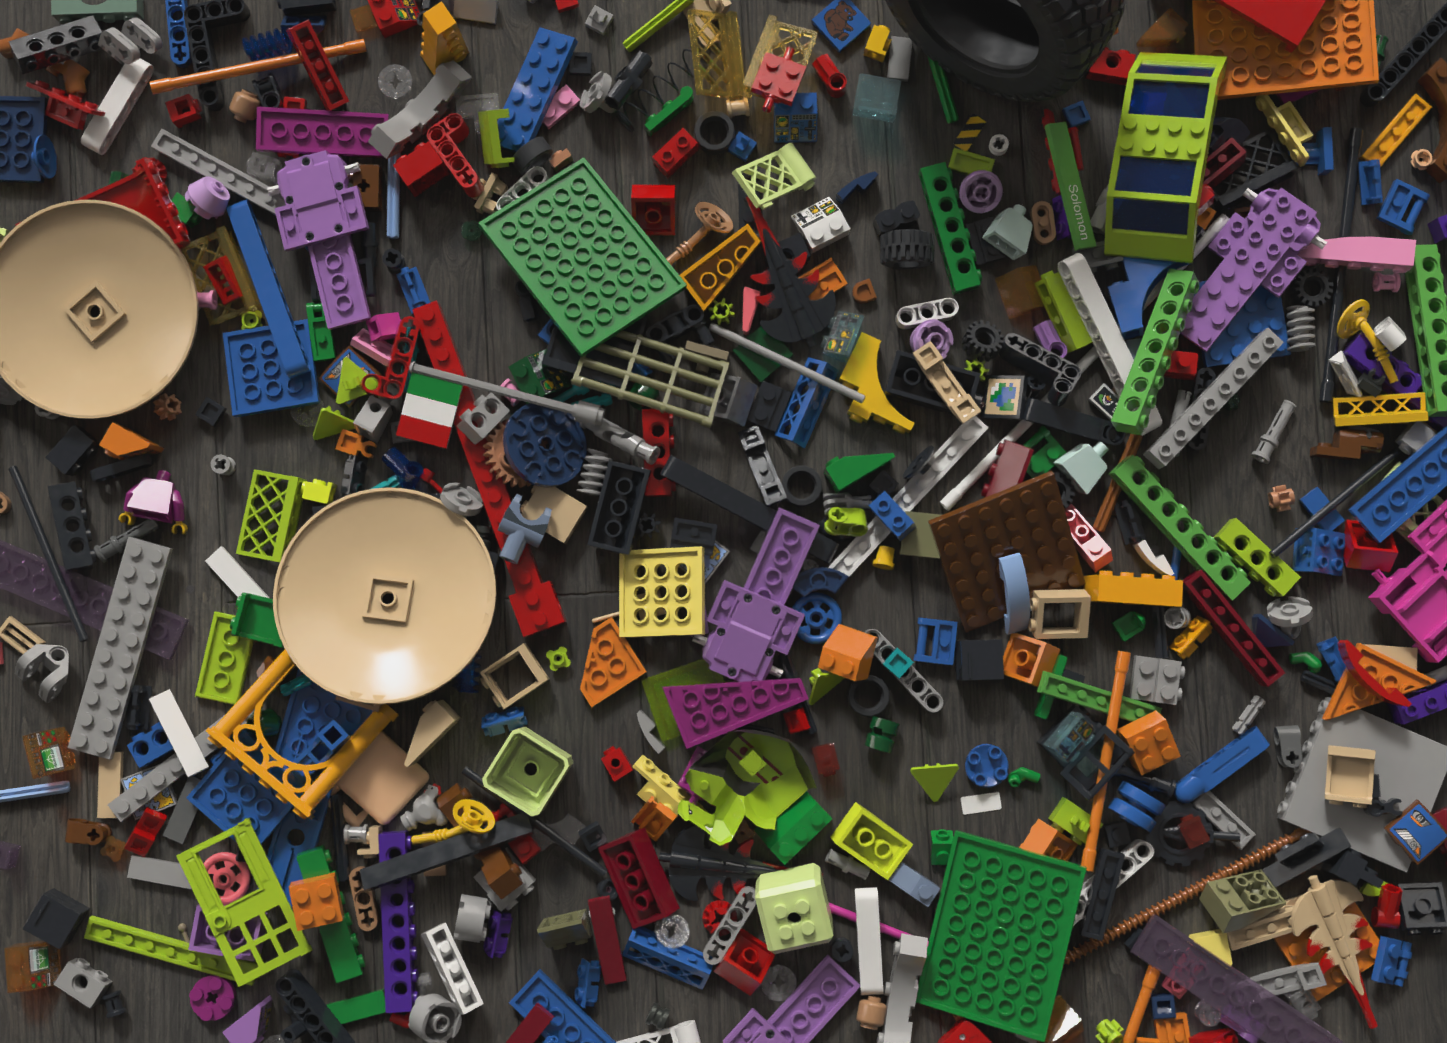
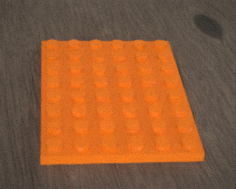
M1192 0L1195 55L1227 56L1225 76L1220 85L1217 100L1366 85L1379 82L1374 0H1326L1299 45L1292 53L1284 49L1287 45L1285 42L1213 0ZM1196 84L1197 102L1207 101L1210 85Z

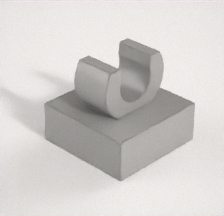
M594 5L585 22V26L604 36L614 16Z

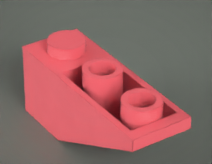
M1072 504L1065 508L1075 548L1096 573L1113 561L1112 550Z

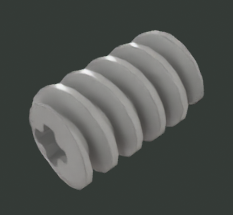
M1308 306L1287 307L1286 309L1291 311L1286 314V317L1291 320L1287 322V327L1292 328L1287 331V335L1292 337L1287 340V343L1293 345L1288 347L1287 351H1308L1309 348L1316 346V343L1309 342V339L1315 337L1314 334L1309 333L1310 330L1315 329V326L1309 325V322L1314 321L1315 317L1308 316L1309 313L1315 312V309L1308 308Z
M588 449L587 451L592 456H586L585 460L590 464L583 465V468L588 472L580 474L585 481L578 482V485L583 489H577L576 491L600 496L601 491L599 488L603 485L601 479L605 478L603 471L607 470V465L605 464L609 460H613L604 452Z

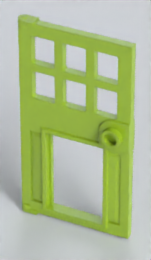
M250 818L244 819L238 825L176 855L238 987L313 950L303 930L297 931L293 909L258 839ZM233 835L259 889L224 906L198 852ZM280 905L288 923L273 929L265 912ZM259 915L267 930V934L253 940L245 922ZM239 926L247 944L232 950L225 932ZM291 928L299 946L285 953L276 935ZM271 939L279 956L264 963L256 945ZM250 949L258 967L244 974L236 955Z

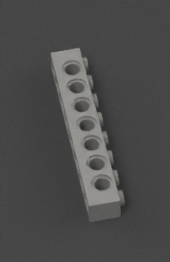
M1269 328L1260 332L1143 455L1158 470L1165 467L1284 342Z

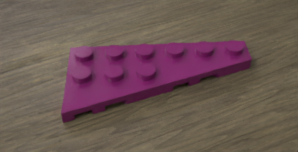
M800 678L662 687L686 749L809 699Z

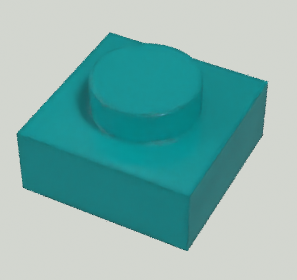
M896 647L882 664L900 679L914 662Z

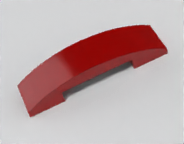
M1340 640L1337 643L1345 666L1363 688L1377 698L1393 705L1409 707L1412 704L1397 688L1387 687L1384 689L1358 663L1364 655L1349 640Z

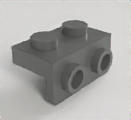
M1105 241L1096 242V247L1077 251L1074 248L1072 249L1073 255L1080 253L1085 257L1093 274L1098 273V270L1103 268L1106 271L1119 268L1118 265L1124 261L1123 256H1108L1104 254Z

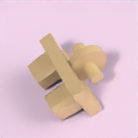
M491 173L487 182L482 178L480 179L483 183L484 191L478 196L479 198L474 207L481 214L484 212L489 214L495 213L497 211V202L491 200L493 194L502 196L508 190V186L500 181L498 175Z

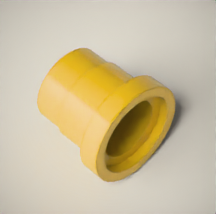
M879 546L876 559L873 560L872 565L884 570H893L895 565L893 563L895 549L888 546Z

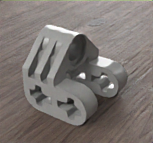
M134 17L124 22L121 32L116 28L103 31L98 45L119 63L131 64L140 59V48L152 54L160 50L163 43L160 36L141 19Z
M36 644L18 659L15 674L22 681H26L33 676L38 669L39 663L43 661L44 666L52 673L41 683L38 696L46 703H49L59 695L62 686L66 683L69 653L65 647L60 645ZM53 657H60L62 660L55 661Z

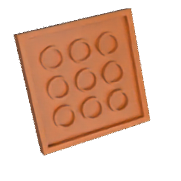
M1355 902L1343 910V914H1355L1366 920ZM1369 923L1367 927H1360L1350 935V938L1359 937L1373 944L1371 948L1364 949L1355 955L1360 973L1374 965L1380 941ZM1316 925L1306 928L1299 936H1295L1291 932L1273 938L1290 966L1320 963L1322 956L1329 950L1328 947H1324L1318 950L1313 957L1307 955L1308 939L1317 928ZM1338 965L1331 967L1323 974L1327 985L1306 990L1314 1002L1322 999L1347 982Z

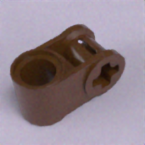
M70 818L67 820L65 842L97 845L109 840L112 830L106 823Z

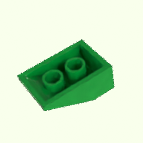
M894 453L844 456L841 459L837 456L827 462L823 473L834 491L839 493L891 462L896 456Z

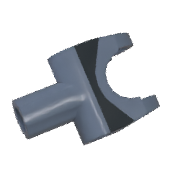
M516 494L507 508L497 529L508 535L499 557L514 564H518L526 543L536 548L539 547L548 527L552 509L546 507L538 519L527 520L520 513L519 503L522 496Z

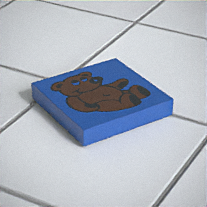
M834 0L811 20L812 24L839 53L871 26V22L851 0Z

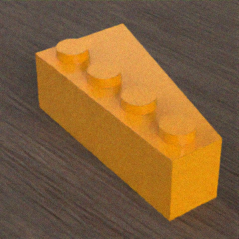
M442 1L423 13L422 28L424 32H422V38L424 42L421 43L423 51L420 52V56L433 75H435L436 68L441 63L452 60L460 62L467 56L466 54L469 51L456 21Z
M746 224L679 275L687 284L686 288L703 311H706L761 244V240L749 224Z
M1099 571V575L1084 576L1086 584L1083 585V589L1091 596V602L1101 601V603L1182 607L1183 580H1175V576L1162 575V579H1155L1154 574H1141V577H1134V573L1120 572V576H1113V571Z

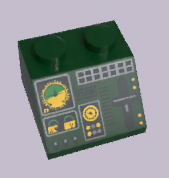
M547 349L526 356L508 366L521 392L550 398L572 386L568 376L542 369L541 363Z

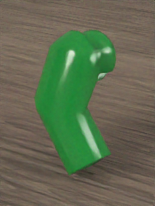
M1299 652L1289 654L1291 664L1305 663L1309 666L1310 672H1320L1322 667L1321 660L1312 653Z
M1020 767L1009 774L1008 782L1012 787H1018L1025 780L1037 784L1041 774Z

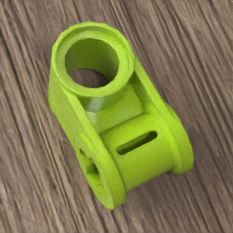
M833 507L829 510V519L824 524V529L828 534L860 537L868 532L866 514L862 508Z

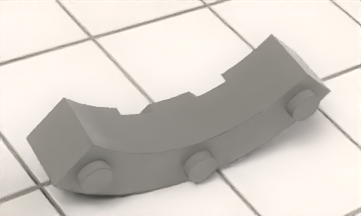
M454 60L441 63L436 68L434 77L415 99L409 100L405 108L397 115L382 124L375 125L371 130L372 135L368 142L386 159L403 151L405 148L404 144L408 141L413 144L448 111L449 107L447 104L453 97L458 98L466 88L472 77Z
M901 933L899 942L895 941L893 955H895L890 981L885 982L884 995L887 996V1012L882 1033H878L877 1043L911 1042L913 1023L908 1022V1020L911 1018L912 1009L915 1008L918 992V975L922 974L927 958L928 938Z

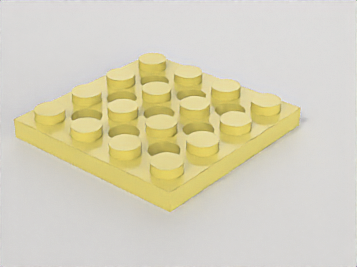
M704 547L631 550L630 555L619 553V637L705 635ZM681 564H685L687 572L680 576L678 574V567ZM660 565H665L666 573L664 576L659 577L657 569ZM640 566H644L646 573L643 577L639 578L637 576V569ZM685 585L687 594L680 598L678 589ZM664 586L667 591L666 595L663 598H659L657 591L660 587ZM644 587L646 595L644 598L638 599L637 591L639 588ZM682 607L687 609V616L684 619L678 617V611ZM661 608H664L667 612L663 620H659L657 617V612ZM640 609H644L646 612V617L642 621L637 619V612Z

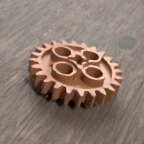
M507 418L502 423L499 422L490 431V434L485 437L488 443L484 444L483 447L488 449V451L483 456L490 459L485 464H492L493 467L489 472L496 471V479L503 477V484L510 481L511 487L516 486L517 483L519 488L525 485L530 486L532 485L531 483L522 479L512 469L510 464L504 461L506 455L503 447V434L508 422ZM542 439L540 446H542L545 449H549L545 446L548 444V441H543Z

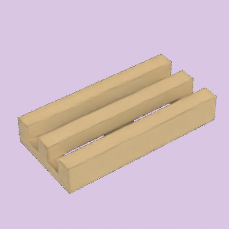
M9 616L0 627V637L22 654L28 650L4 633L5 630L9 631L30 648L35 646V644L9 625L10 623L35 641L36 644L46 643L12 616Z

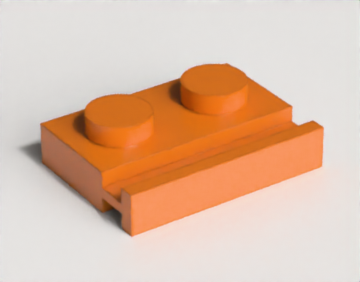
M832 257L798 277L805 278L816 269L819 270V281L815 290L808 296L810 300H818L824 297L830 290H833L835 293L848 284L837 265L833 262Z
M651 796L631 822L633 824L636 822L640 825L639 829L645 827L648 836L656 842L677 815L661 802H655L653 800L655 797Z
M1185 1012L1176 1013V1018L1153 1019L1156 1039H1159L1160 1043H1189L1190 1031Z

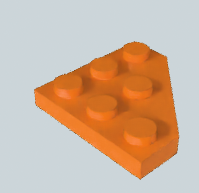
M613 617L593 628L580 686L581 692L591 707L647 672L627 639L619 637V627Z

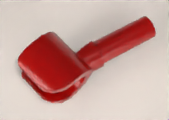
M424 468L421 478L432 485L439 494L442 493L443 489L432 480L435 473Z

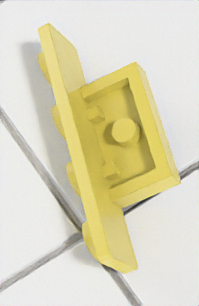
M1268 95L1256 96L1255 103L1257 108L1263 111L1269 126L1278 133L1280 142L1286 145L1292 160L1297 162L1300 167L1304 166L1309 159V154L1302 144L1312 139L1313 134L1293 104L1289 101L1277 108Z
M644 755L633 765V768L648 780L637 795L645 802L653 796L655 797L653 799L655 802H661L678 815L677 811L680 801H689L691 796L684 789L678 787L669 775L662 772L652 760ZM698 802L697 807L707 812L702 804Z

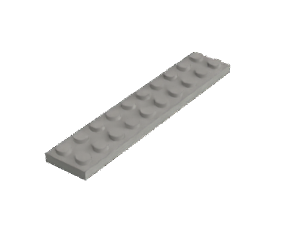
M128 537L68 748L109 760L113 759L132 693L131 689L134 686L172 554V548Z

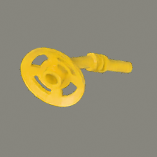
M1364 299L1357 300L1340 317L1337 324V335L1342 339H1347L1359 330H1362L1374 349L1372 351L1376 352L1375 357H1378L1377 361H1380L1390 384L1398 381V377L1388 358L1390 354H1387L1388 350L1384 349L1386 346L1382 345L1367 322L1370 305ZM1362 307V311L1354 313L1355 310Z
M463 799L458 801L453 807V817L459 826L449 830L445 828L435 830L433 833L415 835L411 837V842L413 845L434 841L438 843L468 831L476 834H485L493 829L495 818L492 812L482 803ZM463 808L464 813L460 817L458 815V810ZM483 822L488 823L485 829L480 828Z

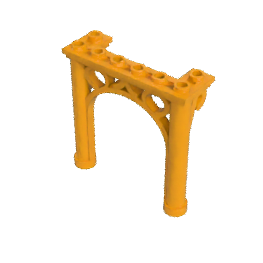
M284 649L216 726H213L211 729L207 728L206 732L210 735L207 739L220 749L224 746L227 749L224 753L233 761L238 758L244 764L241 767L247 773L252 775L255 772L261 778L258 782L268 790L271 787L278 792L275 796L284 804L289 801L294 805L293 811L304 820L306 817L312 820L315 817L313 814L316 812L313 809L390 721L393 722L399 715L387 704H382L379 712L373 711L344 746L329 760L314 765H302L286 760L270 747L261 728V711L266 699L296 667V664ZM255 709L254 725H241L242 722ZM245 729L256 731V743L250 747L239 741L241 731ZM232 734H233L234 742H232V740L229 739V737H230ZM262 744L264 747L261 749L263 762L260 765L246 752L256 751ZM270 755L277 761H270ZM284 766L290 767L283 773V784L268 772L269 769L273 767H280L282 769ZM326 768L311 785L312 780L309 771ZM292 771L304 772L306 783L302 788H295L288 782V775ZM305 792L300 798L295 795V793Z

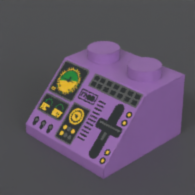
M269 995L222 1032L230 1043H260L264 1039L262 1035L269 1027L272 997Z

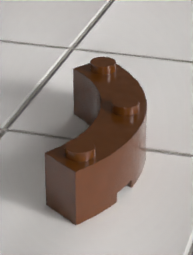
M1442 58L1432 64L1417 81L1429 94L1431 100L1435 101L1439 112L1440 140L1432 156L1431 163L1425 169L1439 183L1447 179V63Z
M456 783L437 797L436 800L441 812L456 827L459 824L453 817L454 805L463 799L471 800L473 796L466 787L462 789ZM463 808L458 810V815L461 817L464 813ZM483 822L481 827L488 825V823ZM504 845L474 855L477 860L479 859L484 866L481 869L487 883L501 900L523 884L520 877L522 871L516 863H513Z

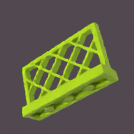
M254 469L236 554L275 562L281 561L290 541L296 535L303 502L301 486L304 481H307L306 479ZM260 475L266 476L270 482L263 489L258 485ZM281 480H289L287 489L281 493L276 484ZM273 487L278 496L268 501L264 493ZM261 496L265 505L256 510L253 505L254 500ZM281 500L283 509L276 514L271 505ZM268 508L273 517L264 523L259 514ZM256 517L261 526L252 531L249 523L250 520ZM276 521L279 526L278 532L271 535L267 526ZM264 530L268 539L259 544L255 535ZM251 538L256 547L250 552L244 551L245 542ZM270 542L274 546L273 556L266 555L263 547Z

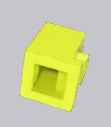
M313 479V483L304 481L301 486L302 498L329 505L334 500L337 484L328 482L326 486L325 481Z

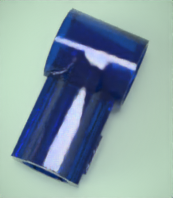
M397 448L389 449L383 455L382 461L399 477L398 482L401 487L410 490L415 489L422 476L423 467L417 462L409 461Z

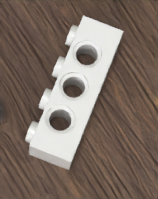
M442 923L422 933L421 936L458 1012L464 1015L484 1004L447 924Z

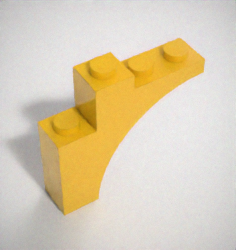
M861 332L839 382L850 389L858 390L857 392L866 397L863 403L853 400L847 414L851 415V420L862 423V421L867 422L871 415L877 423L882 425L888 423L893 426V430L901 434L909 433L914 422L905 418L891 405L880 386L877 373V354L881 341Z

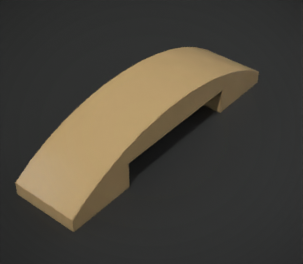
M931 341L913 352V356L933 388L962 424L981 413L980 408L970 394H966L943 362V357Z

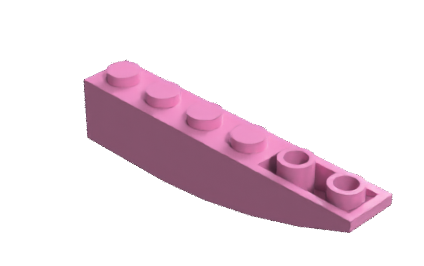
M1382 237L1326 239L1325 241L1328 243L1322 250L1311 243L1298 254L1299 257L1307 261L1305 266H1315L1317 263L1325 264V267L1337 268L1339 265H1343L1353 270L1369 267L1371 271L1393 269L1395 273H1406L1414 266L1416 240Z

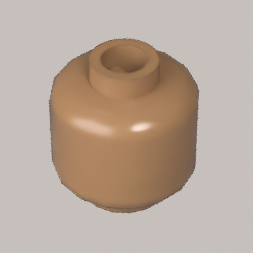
M242 89L241 92L237 91L234 93L229 110L235 114L234 119L246 123L247 120L256 119L257 107H261V101L258 99L257 94Z
M868 995V999L860 1000L856 1019L861 1023V1027L877 1030L878 1027L884 1025L887 1006L881 1003V998Z

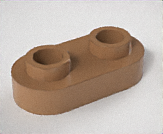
M1039 201L1034 204L1030 211L1033 237L1038 244L1047 245L1056 236L1053 208L1048 202ZM1037 211H1043L1044 216L1040 217ZM1042 231L1046 232V233H1047V237H1046V238H1043V237L1040 235V232H1042Z

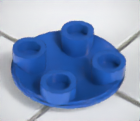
M981 744L974 747L967 755L965 770L967 776L974 784L990 788L997 786L1006 779L1008 775V760L999 747L992 744Z

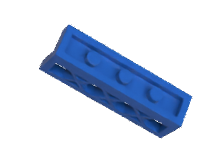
M808 357L805 367L811 369L813 364L818 365L817 373L835 381L838 369L825 361ZM800 375L774 436L805 448L831 389ZM808 385V391L802 395L803 387ZM800 404L799 411L793 415L794 407ZM791 424L792 427L789 434H783L786 426Z
M642 926L632 929L622 953L624 957L702 990L713 965L708 964L704 960L703 952ZM629 948L637 949L640 953L633 952ZM651 957L658 958L660 962L652 960ZM671 966H677L681 970H675ZM692 975H698L702 977V980L694 978Z

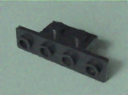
M1337 828L1322 837L1317 836L1315 833H1307L1301 836L1298 842L1281 847L1280 852L1275 854L1278 861L1264 868L1263 872L1274 887L1278 888L1351 848V844L1341 828Z

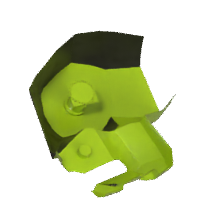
M757 730L730 731L697 760L685 775L690 790L716 806L715 813L709 814L685 800L680 801L677 813L685 821L690 820L709 833V840L720 846L732 840L744 816L750 819L756 826L775 830L776 818L807 790L817 789L808 765L789 739ZM741 735L743 738H745L754 748L748 747L739 738V736ZM729 746L743 758L741 761L727 749ZM741 747L748 748L745 755L740 754ZM763 756L767 760H769L780 772H782L783 775L780 776L774 769H772L763 760ZM758 772V773H759L761 776H763L769 783L765 784V783H764L757 775H755V774ZM774 776H778V777H779V778L776 779L775 781H772V778H773Z

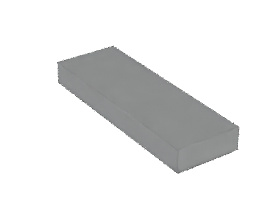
M1211 791L1200 795L1192 802L1194 804L1193 807L1197 810L1202 809L1207 815L1205 818L1220 832L1240 833V842L1231 841L1239 850H1242L1256 835Z
M138 855L131 856L127 878L192 889L180 863Z

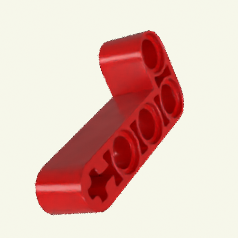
M452 113L433 125L427 132V138L469 197L475 198L483 193V183L456 146L468 136L469 128L460 114Z
M407 316L399 322L385 377L377 374H367L360 382L363 392L388 400L397 399L402 395L419 332V322L416 318ZM408 322H411V326L414 327L408 333V337H412V340L407 337H400V335H405L406 327L403 324L405 325ZM400 342H405L408 345V353L403 354L398 351L397 347ZM394 363H399L403 366L402 374L397 375L393 372L392 366ZM373 378L377 383L376 389H367L365 386L366 379ZM389 384L397 386V395L391 396L387 393V386Z

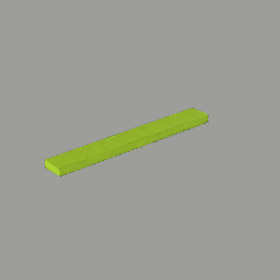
M93 915L89 917L84 935L85 939L236 981L224 956L188 950L189 943ZM237 959L244 974L258 967L255 961ZM255 979L246 984L252 986Z

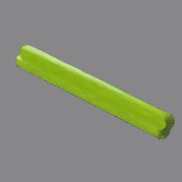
M675 0L627 38L623 42L625 49L628 52H632L692 4L694 0Z

